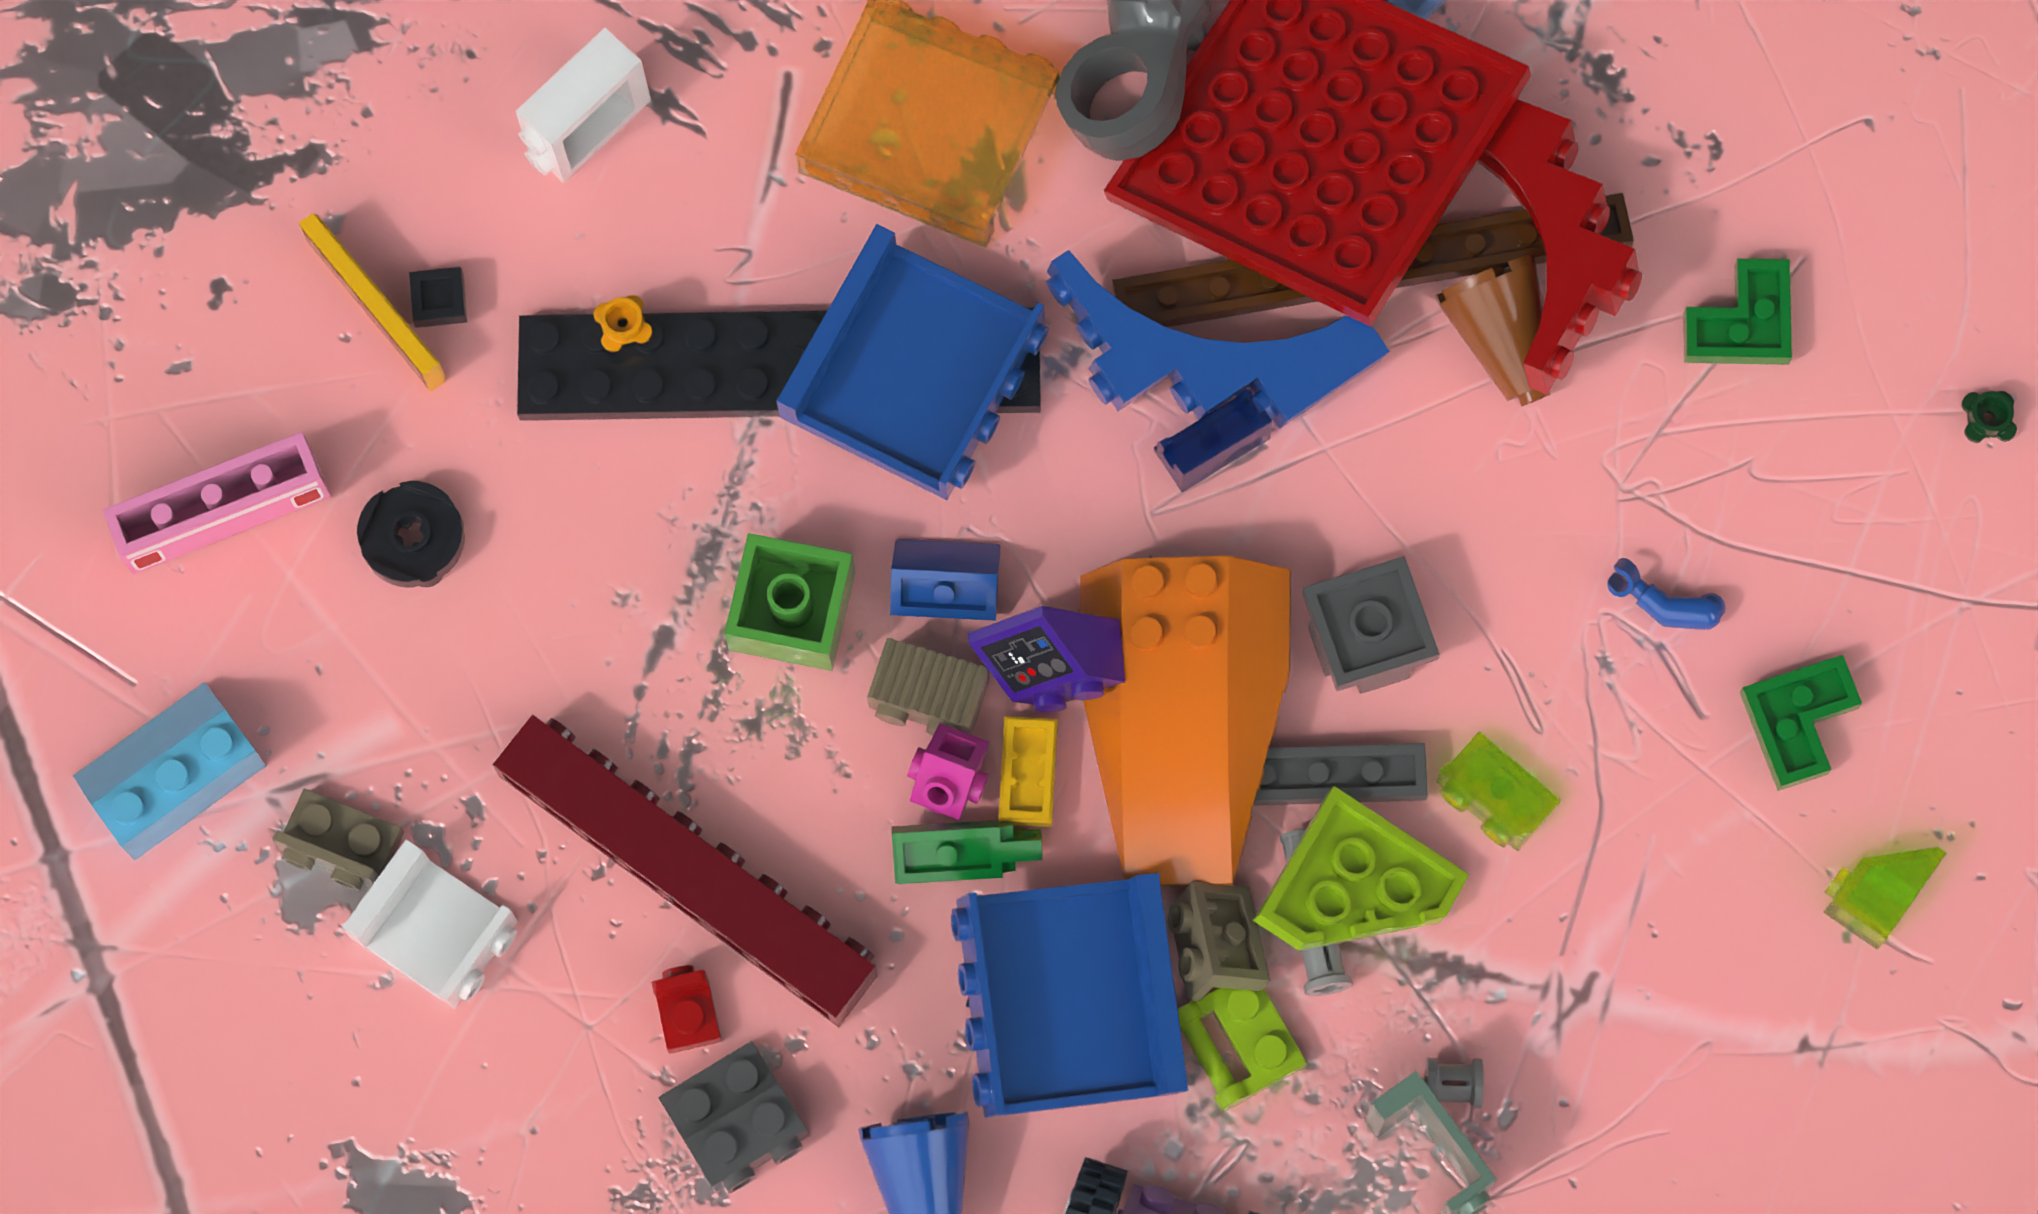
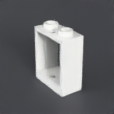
M605 27L515 111L521 127L518 135L528 149L524 153L526 158L541 174L546 176L551 171L563 183L651 101L642 61Z

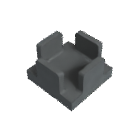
M1405 556L1303 587L1302 595L1310 615L1309 633L1325 677L1331 675L1336 692L1356 685L1360 694L1407 680L1410 678L1413 668L1438 660L1440 654Z

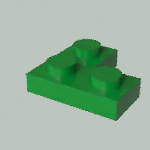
M1737 258L1734 265L1735 307L1685 308L1683 313L1684 363L1789 365L1792 359L1790 259Z
M1843 655L1745 686L1740 691L1741 698L1778 791L1826 776L1830 773L1832 769L1814 723L1857 710L1862 705Z

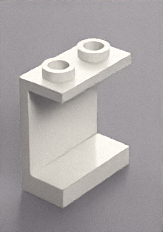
M406 839L342 928L352 940L455 1009L462 999L468 1002L478 992L486 976L482 971L493 955L501 957L509 949L517 935V930L514 929V926L518 920L509 908L503 904L501 907H498L430 861L422 849Z

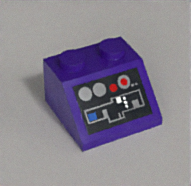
M1040 606L968 633L969 645L1012 702L1034 705L1036 712L1051 713L1062 711L1067 708L1066 702L1100 698L1104 696V689L1125 682L1120 621L1118 619Z

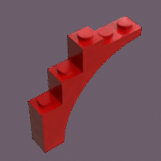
M1517 99L1477 162L1501 180L1527 210L1544 244L1547 262V292L1540 325L1523 365L1528 386L1548 395L1556 379L1563 380L1568 374L1574 359L1573 350L1581 336L1587 337L1592 332L1599 310L1616 317L1624 301H1631L1638 292L1642 281V272L1639 271L1635 248L1600 235L1610 215L1603 183L1569 171L1578 153V143L1575 141L1571 119Z

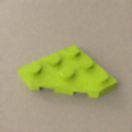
M1334 786L1327 792L1253 921L1297 950L1438 924L1446 918L1470 874Z

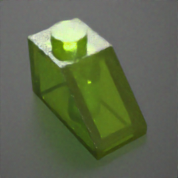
M1939 847L1862 858L1852 872L1842 866L1824 891L1825 894L1833 899L1823 913L1878 950L1890 936L1947 853Z

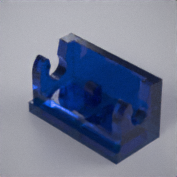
M1249 389L1238 393L1236 398L1172 437H1165L1157 442L1154 452L1181 492H1184L1270 440L1272 420L1265 410L1260 413L1256 410L1252 402L1253 396Z

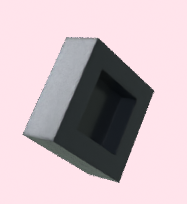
M461 267L409 272L412 318L416 328L467 323L464 273Z

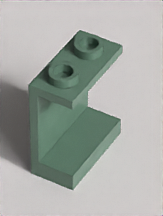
M1415 1071L1371 1102L1364 1121L1378 1138L1413 1113L1467 1186L1448 1200L1439 1214H1480L1487 1208L1486 1204L1492 1200L1488 1193L1497 1179L1418 1072Z

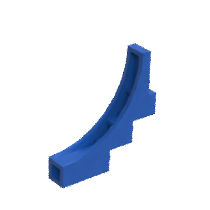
M1070 250L1052 260L1046 271L1051 277L1046 280V283L1054 298L1063 307L1069 304L1080 321L1076 323V327L1085 343L1092 350L1099 347L1103 353L1094 359L1088 368L1093 375L1088 380L1101 402L1105 405L1112 402L1117 411H1120L1170 378L1174 384L1170 387V391L1179 407L1187 414L1193 411L1197 419L1200 420L1250 386L1255 393L1251 396V400L1258 413L1266 422L1273 420L1280 429L1380 362L1390 352L1373 326L1370 327L1349 316H1345L1324 328L1281 340L1241 343L1203 339L1164 327L1128 308L1097 283Z

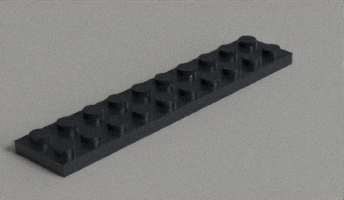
M1026 307L1032 311L1034 309V307ZM827 311L642 313L644 321L652 328L651 338L643 344L631 342L622 345L621 349L616 352L608 351L603 347L601 343V338L604 335L602 326L595 321L593 314L519 315L518 418L520 421L780 417L777 399ZM621 319L618 322L620 327H625L628 324V321L625 319ZM1040 350L1036 355L1027 354L1020 367L1021 370L1025 371L1018 391L1011 400L1004 397L996 413H1041Z

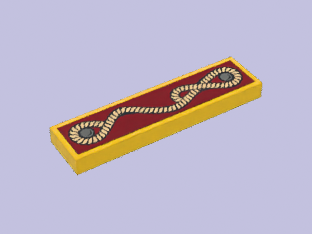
M312 212L298 224L311 248L425 386L432 392L443 384L446 376L440 362L322 219Z

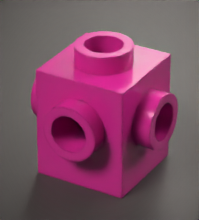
M939 723L927 748L918 747L911 762L907 777L916 781L909 801L926 807L936 814L947 815L960 820L968 801L978 804L985 789L989 774L980 770L990 742Z

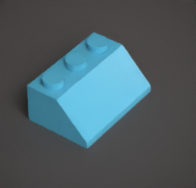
M203 682L78 771L73 777L114 838L135 861L267 765L206 682Z

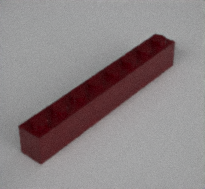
M532 714L492 764L498 776L839 1028L878 977L876 966L871 963V960L875 957L873 953L852 937H848L845 942L839 940L827 931L831 923L810 906L805 905L800 911L784 899L788 894L787 890L768 875L762 874L759 879H756L741 868L745 860L729 846L722 842L716 848L699 837L703 831L702 828L688 816L677 811L672 817L656 805L660 798L646 785L638 780H634L631 785H628L617 777L614 773L618 767L605 755L595 749H592L589 754L583 752L572 743L576 736L560 722L550 718L545 724Z

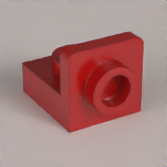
M692 965L678 966L663 971V979L651 982L669 1054L722 1042L710 983L705 970L695 971Z

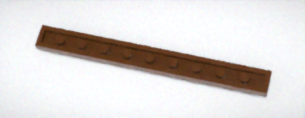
M1623 193L1606 195L1610 215L1600 235L1632 247L1634 238ZM1526 209L1437 224L1396 288L1476 275L1490 268L1503 267L1505 269L1509 267L1508 261L1532 254L1536 264L1546 263L1544 244ZM1233 260L1112 280L1113 294L1128 308L1164 327L1318 302Z

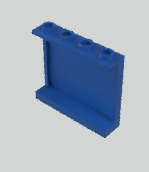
M876 224L777 399L780 418L948 500L955 486L963 489L968 482L976 463L975 460L971 459V456L979 442L987 444L992 438L1000 420V416L995 413L1003 398L1006 397L1011 400L1018 391L1025 371L1021 370L1020 367L1027 354L1036 355L1046 339L1049 327L1044 325V305L1037 302L1032 311L897 245L895 232Z
M1159 873L1137 875L1126 880L977 896V893H968L956 900L957 908L951 911V928L955 941H961L964 963H960L958 966V982L961 994L969 997L971 1018L966 1019L965 1036L969 1050L976 1051L978 1073L973 1074L972 1090L976 1105L978 1107L983 1106L984 1118L1170 1096L1189 1091Z

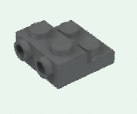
M753 1041L748 1042L658 1097L715 1193L723 1188L728 1193L739 1190L756 1178L754 1169L773 1159L775 1164H780L790 1159L804 1148L801 1141L809 1137L806 1127Z

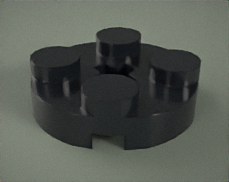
M406 481L399 483V487L391 488L385 493L383 490L367 502L358 520L357 537L363 558L375 575L392 585L405 588L417 586L428 588L435 586L445 574L451 571L463 551L465 533L460 513L444 491L429 483ZM413 522L421 524L420 532L424 536L421 542H414L412 546H404L403 538L397 535L400 528L410 529Z

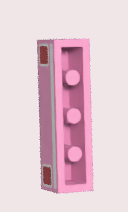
M300 432L115 504L102 511L119 556L134 575L331 496L314 452L304 433Z

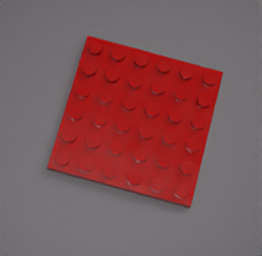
M1230 0L1186 65L1184 100L1180 119L1176 127L1158 147L1141 157L1123 160L1104 189V193L1108 201L1371 327L1531 78L1530 67L1383 0Z

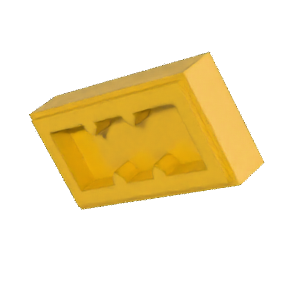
M1004 716L998 816L1000 822H1013V826L1052 828L1058 719Z

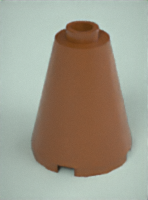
M1532 254L1508 261L1509 267L1505 269L1499 267L1485 270L1442 290L1443 293L1435 295L1442 311L1506 400L1510 401L1518 398L1521 407L1551 395L1550 392L1547 395L1528 386L1523 365L1538 331L1543 311L1538 272Z

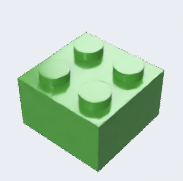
M748 533L724 632L729 651L833 671L855 576L852 553Z

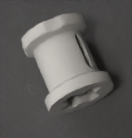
M1427 1057L1425 1083L1439 1102H1470L1472 1108H1481L1484 1085L1482 1059L1474 1058L1471 1064L1438 1063L1435 1057ZM1444 1080L1466 1081V1084H1465V1085H1442V1081H1444Z

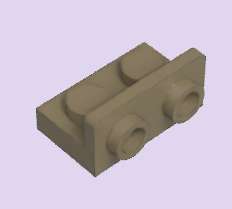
M304 788L284 832L276 830L272 841L280 851L284 852L281 859L288 864L309 872L312 870L313 865H317L331 871L330 879L346 888L360 891L363 884L371 887L393 858L404 830L400 826Z
M1192 881L1170 906L1168 925L1174 934L1179 957L1178 971L1181 979L1184 980L1188 1000L1200 1001L1212 987L1261 991L1270 982L1259 927L1253 921L1256 914L1249 887L1225 886Z

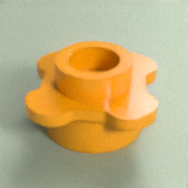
M628 295L626 297L614 298L607 303L599 304L595 308L594 319L602 326L604 335L601 338V343L606 350L616 352L621 349L622 345L631 342L643 344L651 338L652 328L644 321L642 314L644 302L639 296ZM621 319L628 321L625 327L618 326V322Z

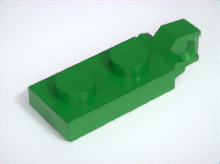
M988 820L892 826L895 883L898 884L1003 878V873L1016 871L1015 862L1043 859L1041 829L1013 830V822Z

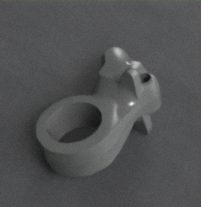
M1107 0L1111 33L1093 40L1074 54L1062 70L1054 99L1057 100V107L1066 124L1086 148L1103 158L1115 161L1137 158L1158 147L1174 130L1180 119L1184 100L1187 49L1196 51L1207 35L1202 27V23L1211 12L1210 0ZM1131 71L1147 73V84L1143 95L1131 110L1118 118L1105 121L1090 119V107L1095 94L1107 81L1119 74Z

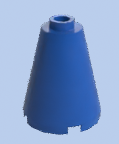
M966 1111L957 1114L956 1112L904 1118L898 1119L897 1122H893L888 1126H881V1123H876L858 1128L860 1141L888 1214H962L969 1119Z

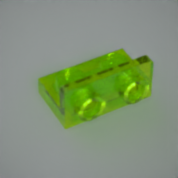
M1480 731L1450 764H1445L1439 771L1436 783L1442 787L1439 790L1440 795L1449 805L1462 813L1468 809L1483 822L1480 828L1489 839L1503 848L1509 844L1517 852L1561 802V799Z

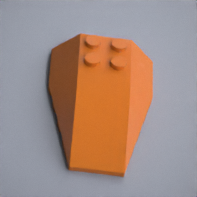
M1230 555L1121 559L1080 576L1079 612L1118 619L1120 621L1125 682L1104 689V696L1083 700L1124 880L1137 875L1159 873L1161 887L1189 886L1192 881L1225 886L1235 884L1253 817L1251 812L1257 790H1260L1265 772L1263 767L1271 739L1274 738L1279 719V707L1283 693H1286L1290 678L1292 577L1290 569Z

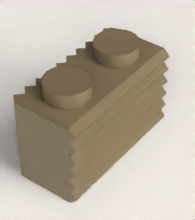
M887 638L867 696L868 706L876 710V718L892 725L905 726L907 720L927 725L926 732L931 736L934 735L939 723L972 735L989 684V670L987 667L973 662H967L963 659H957L953 656H947L943 653H937L933 650H927L923 647H916L913 644H906L903 641Z

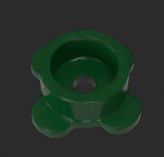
M1988 391L1980 395L1976 392L1968 393L1961 402L1962 409L1967 413L1968 425L1964 429L1966 438L1973 443H1980L1984 438H1998L2002 442L2012 440L2017 433V426L2012 422L2014 416L2013 397L2005 391ZM1991 413L1994 416V420L1987 421L1984 415Z

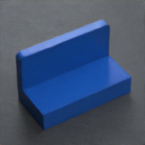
M897 539L895 541L891 566L890 615L996 621L1001 546L992 543Z

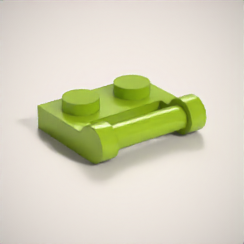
M1218 988L1205 995L1200 1001L1190 1002L1177 1009L1180 1031L1183 1032L1217 1094L1213 1098L1221 1112L1230 1110L1307 1066L1306 1060L1264 988L1261 991ZM1214 1014L1249 1075L1248 1078L1237 1083L1235 1082L1202 1024V1019Z

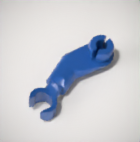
M1620 558L1614 565L1616 572L1607 581L1608 589L1613 595L1618 597H1625L1629 594L1633 595L1638 600L1636 604L1664 627L1710 630L1719 624L1721 617L1725 614V602L1718 594L1706 593L1701 597H1670L1653 583L1649 586L1640 578L1636 565L1627 558ZM1617 573H1619V574H1621L1622 576H1624V577L1626 578V580H1624V579H1623L1620 575H1618Z

